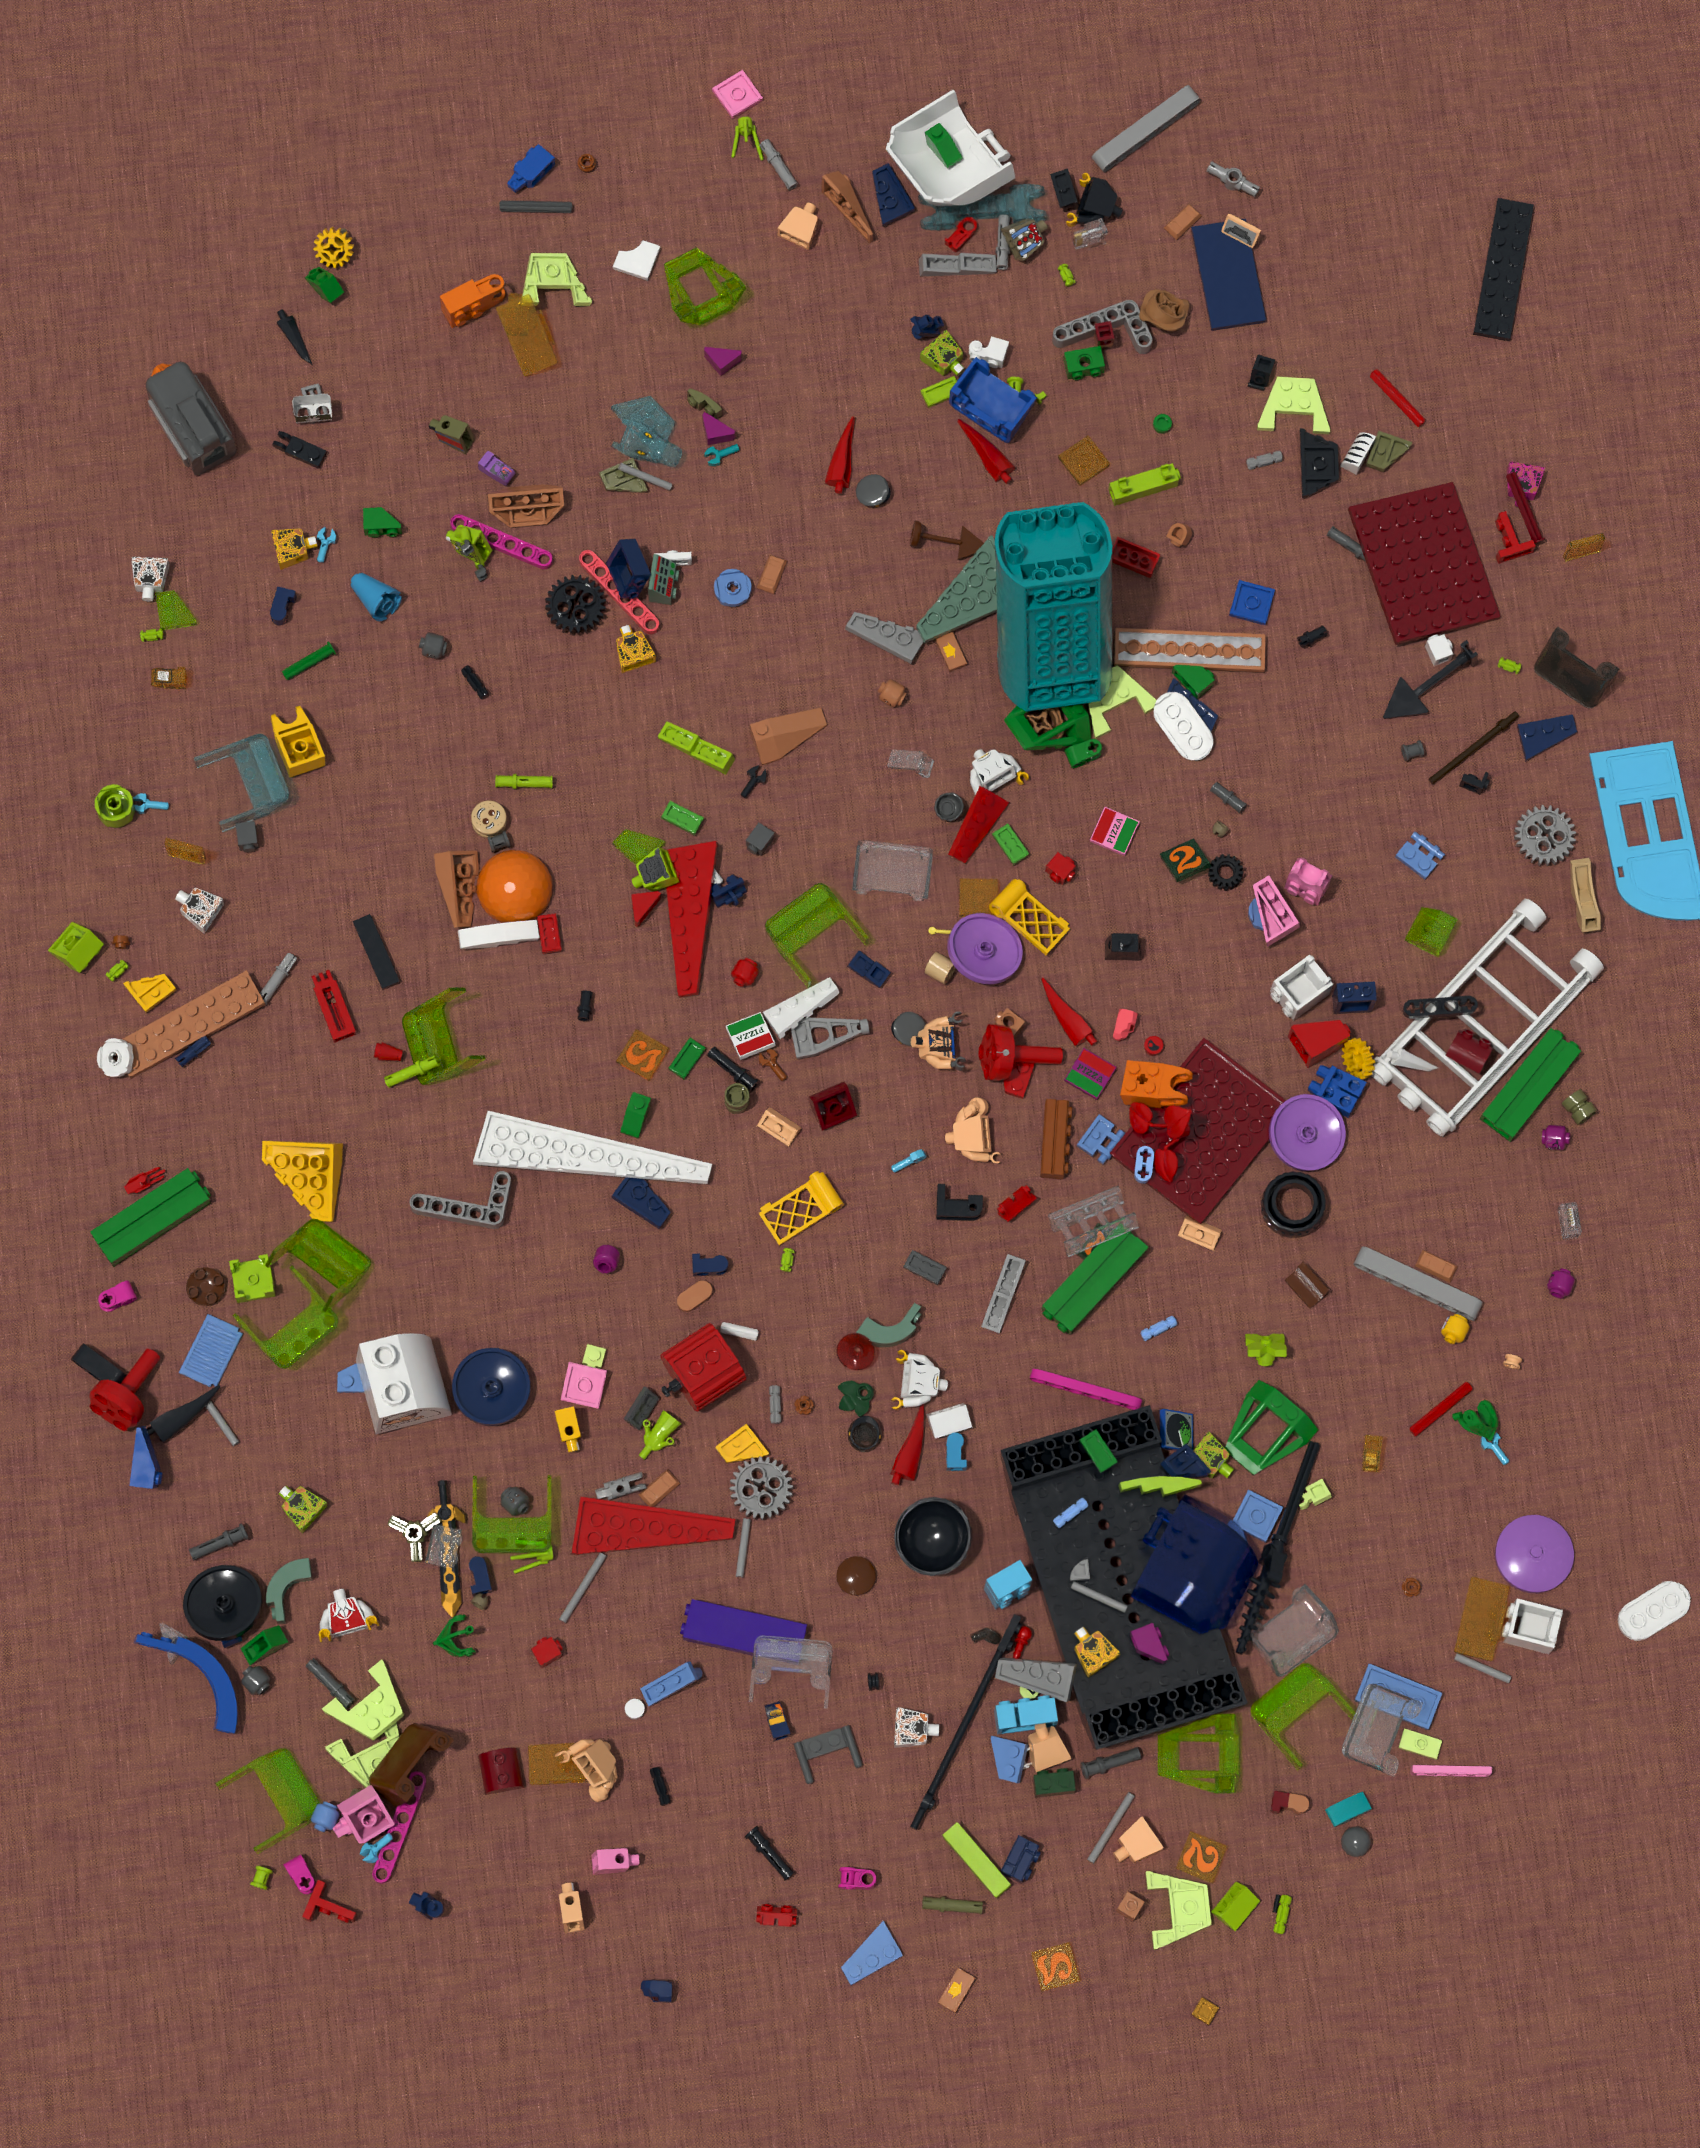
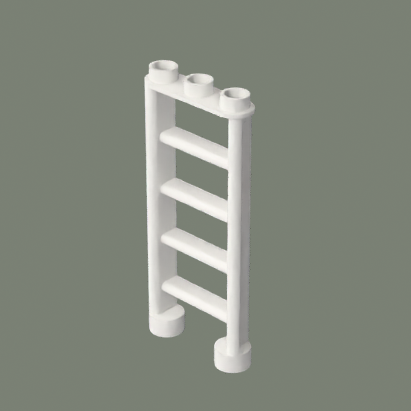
M1525 898L1513 910V915L1435 997H1453L1475 973L1532 1023L1508 1049L1470 1015L1457 1016L1481 1038L1489 1040L1491 1042L1490 1046L1502 1055L1487 1073L1477 1081L1456 1061L1445 1056L1446 1053L1421 1031L1433 1017L1416 1018L1380 1057L1373 1059L1375 1060L1373 1065L1375 1070L1372 1071L1373 1074L1371 1076L1384 1086L1389 1081L1401 1090L1397 1095L1400 1102L1412 1111H1415L1418 1106L1430 1115L1426 1120L1427 1125L1440 1136H1444L1448 1131L1452 1132L1456 1129V1125L1540 1034L1581 990L1604 970L1601 961L1593 953L1582 948L1570 960L1572 968L1578 975L1567 984L1511 934L1520 924L1534 932L1546 920V915L1542 909L1529 899ZM1504 941L1562 991L1539 1017L1481 967ZM1452 1002L1444 1004L1450 1011L1455 1009ZM1430 1003L1426 1010L1432 1013L1436 1011V1007ZM1415 1038L1472 1089L1449 1113H1446L1391 1064L1392 1059L1387 1057L1389 1050L1397 1052L1399 1048L1404 1049Z

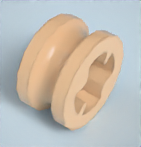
M1506 1354V1361L1503 1362V1365L1512 1369H1520L1519 1363L1522 1362V1358Z

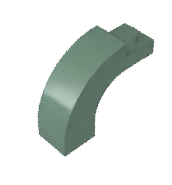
M914 1303L904 1319L894 1326H882L867 1317L856 1332V1337L875 1347L897 1346L908 1340L916 1332L917 1327L912 1323L916 1324L922 1315L919 1313L921 1306Z
M309 1558L298 1559L285 1564L274 1574L269 1582L266 1603L267 1606L275 1605L274 1608H271L273 1620L276 1619L278 1624H286L283 1604L286 1591L296 1583L312 1581Z

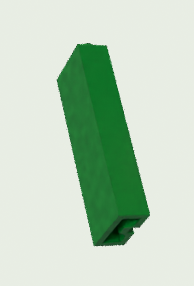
M1550 1028L1480 1117L1481 1121L1509 1142L1513 1140L1581 1052L1575 1042L1565 1041L1563 1039L1564 1035L1556 1029Z
M188 1168L90 1231L92 1237L113 1267L211 1203L209 1200L211 1195L205 1186L201 1188L198 1184L200 1178L195 1171L191 1172Z
M1119 1222L1042 1305V1314L1050 1321L1053 1319L1058 1324L1057 1328L1064 1334L1067 1332L1071 1335L1148 1251V1246Z

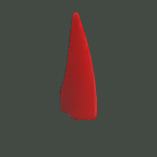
M854 416L850 419L838 441L825 479V484L835 487V493L838 494L842 493L843 488H849L852 473L851 452L855 424Z
M958 419L957 422L974 446L988 473L996 482L1002 479L1008 484L1012 480L1009 474L1015 470V466L987 438L961 419Z
M1042 978L1041 980L1051 1008L1066 1035L1074 1043V1046H1079L1085 1041H1088L1091 1046L1095 1045L1098 1041L1093 1036V1031L1084 1019L1068 1006L1047 981Z
M924 1404L920 1405L911 1431L896 1456L890 1475H893L891 1483L894 1485H899L901 1478L910 1481L915 1479L923 1443Z

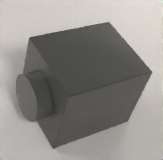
M255 821L236 823L239 850L252 852L259 848Z
M758 823L746 839L747 850L754 855L759 854L762 856L773 841L774 832Z

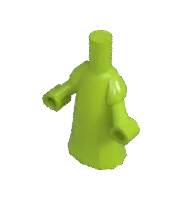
M664 1410L652 1430H650L651 1422L647 1419L644 1420L645 1447L639 1456L645 1460L651 1451L661 1450L664 1446H673L675 1441L669 1436L681 1423Z

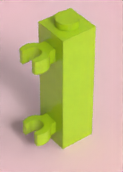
M1173 463L1164 464L1159 468L1140 474L1119 478L1117 481L1109 483L1108 490L1114 506L1177 487L1181 477L1179 470L1174 468Z

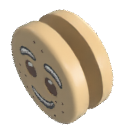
M483 801L476 805L471 814L474 831L484 838L500 835L505 830L507 824L504 808L495 801Z

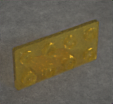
M530 294L496 307L524 376L558 363L551 346L555 344L541 309L536 310Z
M1471 1577L1454 1649L1455 1653L1486 1661L1493 1660L1507 1608L1508 1585Z
M575 1743L529 1745L530 1785L588 1782L571 1759L572 1755L568 1762L559 1764V1762L563 1761V1755L555 1757L557 1752L567 1751Z

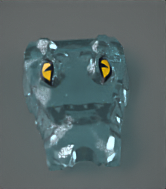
M623 417L621 423L627 425L620 444L613 441L611 447L617 449L625 456L636 460L662 463L670 467L678 465L682 457V449L668 442L666 438L658 434L652 427Z

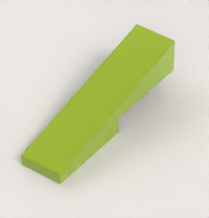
M668 721L658 735V739L725 775L735 761L731 752L700 739L698 735Z
M958 1822L943 1834L944 1840L996 1899L1011 1886Z

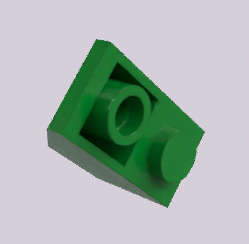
M320 267L312 269L305 277L306 281L320 297L329 303L344 293L335 276Z
M382 507L363 508L365 536L372 538L379 537V535L396 537L398 534H402L401 524Z

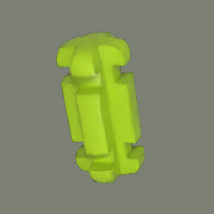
M1062 264L1059 266L1058 271L1060 270L1063 282H1066L1065 285L1069 287L1075 284L1068 265Z
M161 628L159 630H146V632L142 630L140 631L141 641L144 642L146 639L147 641L158 640V638L161 640L163 639V630Z
M1501 657L1498 667H1503L1504 670L1510 672L1515 671V674H1518L1521 664H1516L1515 661L1509 659L1504 660V657Z
M120 960L119 964L114 965L110 972L106 973L110 981H115L114 978H118L125 972L124 969L129 968L125 961Z
M784 1248L783 1252L785 1253L782 1254V1267H780V1270L790 1272L794 1250Z

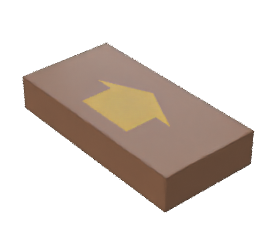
M953 631L935 638L949 672L967 665Z
M958 1968L938 2004L956 2013L975 1977Z

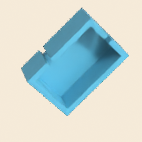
M1021 1560L986 1579L984 1591L995 1609L999 1607L1004 1609L1012 1604V1599L1018 1598L1019 1600L1029 1594L1028 1591L1030 1590L1032 1578Z
M1049 1695L1039 1696L1038 1700L1030 1701V1698L1019 1699L1018 1703L1015 1704L1010 1701H1001L994 1709L997 1735L1035 1730V1725L1046 1723L1047 1728L1051 1726L1056 1727L1058 1722L1055 1698H1050Z

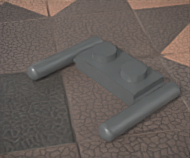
M850 1725L793 1744L807 1784L814 1782L807 1760L849 1747L855 1767L860 1768L863 1765Z

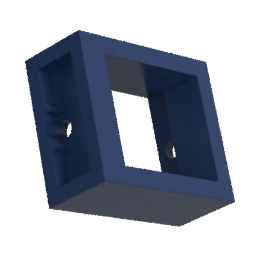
M636 539L619 540L606 564L621 599L637 598L651 573ZM627 563H628V565H629V567H630V570H631V572H632V574H633L632 577H631L630 572H629V570H628V568H627Z
M1375 981L1337 983L1332 995L1334 1014L1372 1012L1377 1000Z

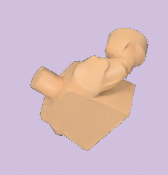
M973 1098L966 1107H963L958 1112L953 1124V1132L945 1134L946 1143H955V1149L961 1151L963 1156L972 1161L988 1162V1160H991L992 1163H999L1000 1161L993 1160L995 1154L1001 1155L999 1152L988 1153L991 1152L988 1116H985L988 1112V1103L983 1098Z
M582 1739L570 1746L569 1750L560 1751L555 1754V1757L561 1754L564 1757L563 1761L559 1762V1764L568 1762L570 1756H573L571 1759L591 1784L589 1786V1793L595 1802H601L608 1797V1792L612 1789L617 1779L616 1759L610 1752L611 1746L608 1742H603L600 1739L596 1741Z

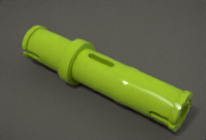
M513 774V776L496 775L495 787H512L513 789H516V787L552 788L553 776H517V774Z
M436 1054L425 1060H418L409 1067L385 1076V1083L390 1088L416 1075L426 1074V1071L440 1066V1060Z

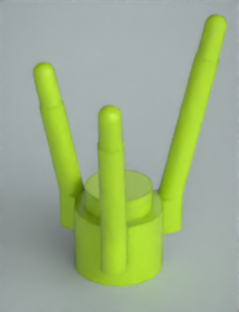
M750 117L738 119V126H735V138L731 157H735L739 133L744 136V141L748 142V135L752 132L758 155L762 161L764 158L759 146L756 126L753 125L752 118Z
M515 1541V1545L539 1548H535V1553L510 1557L511 1560L536 1557L539 1560L514 1570L513 1572L516 1574L541 1564H548L549 1560H553V1551L551 1544L546 1545L545 1542Z

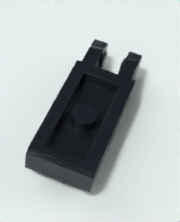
M278 432V437L289 442V444L286 446L283 443L274 441L273 447L285 452L290 457L319 469L327 454L326 450L291 436L288 433Z

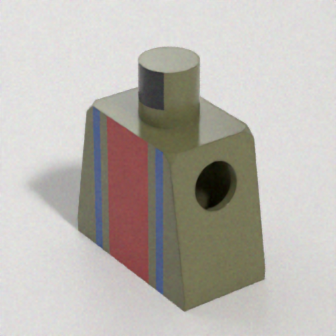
M442 416L440 421L432 419L429 424V429L435 431L440 442L465 455L475 440L467 423L449 416Z

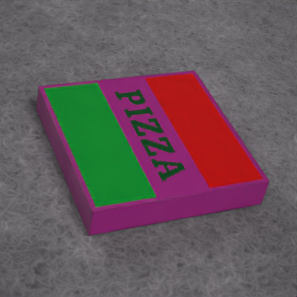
M1083 1048L1064 1081L1097 1100L1117 1067Z

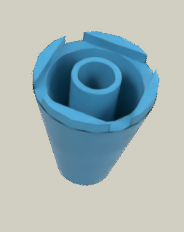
M364 573L355 574L351 579V588L374 620L379 622L386 620V615L389 613L393 614L399 607L402 597L397 589Z

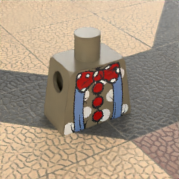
M1026 218L1001 228L1015 260H1026L1044 243L1041 233L1047 230V225L1043 220L1036 223L1033 219Z

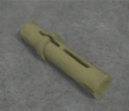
M923 1896L922 1909L940 1910L943 1913L944 1911L982 1914L983 1901L945 1899L944 1896H941V1898Z

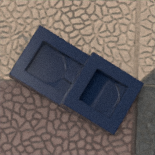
M857 951L847 965L849 969L878 988L881 987L891 973L877 961H872L861 951Z

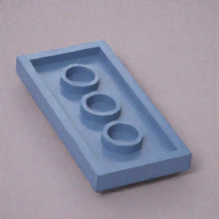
M1368 1664L1354 1701L1429 1730L1442 1693Z

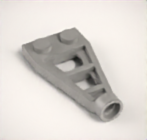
M803 1018L798 1022L797 1027L793 1030L791 1029L797 1059L816 1056L857 1036L870 1034L867 1019ZM833 1026H846L848 1031L846 1035L838 1038L833 1036ZM815 1027L825 1028L828 1030L829 1037L826 1041L815 1044L812 1039L811 1030Z

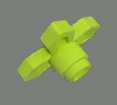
M1245 1334L1248 1357H1256L1259 1365L1271 1366L1275 1357L1287 1356L1284 1334H1271L1269 1336Z

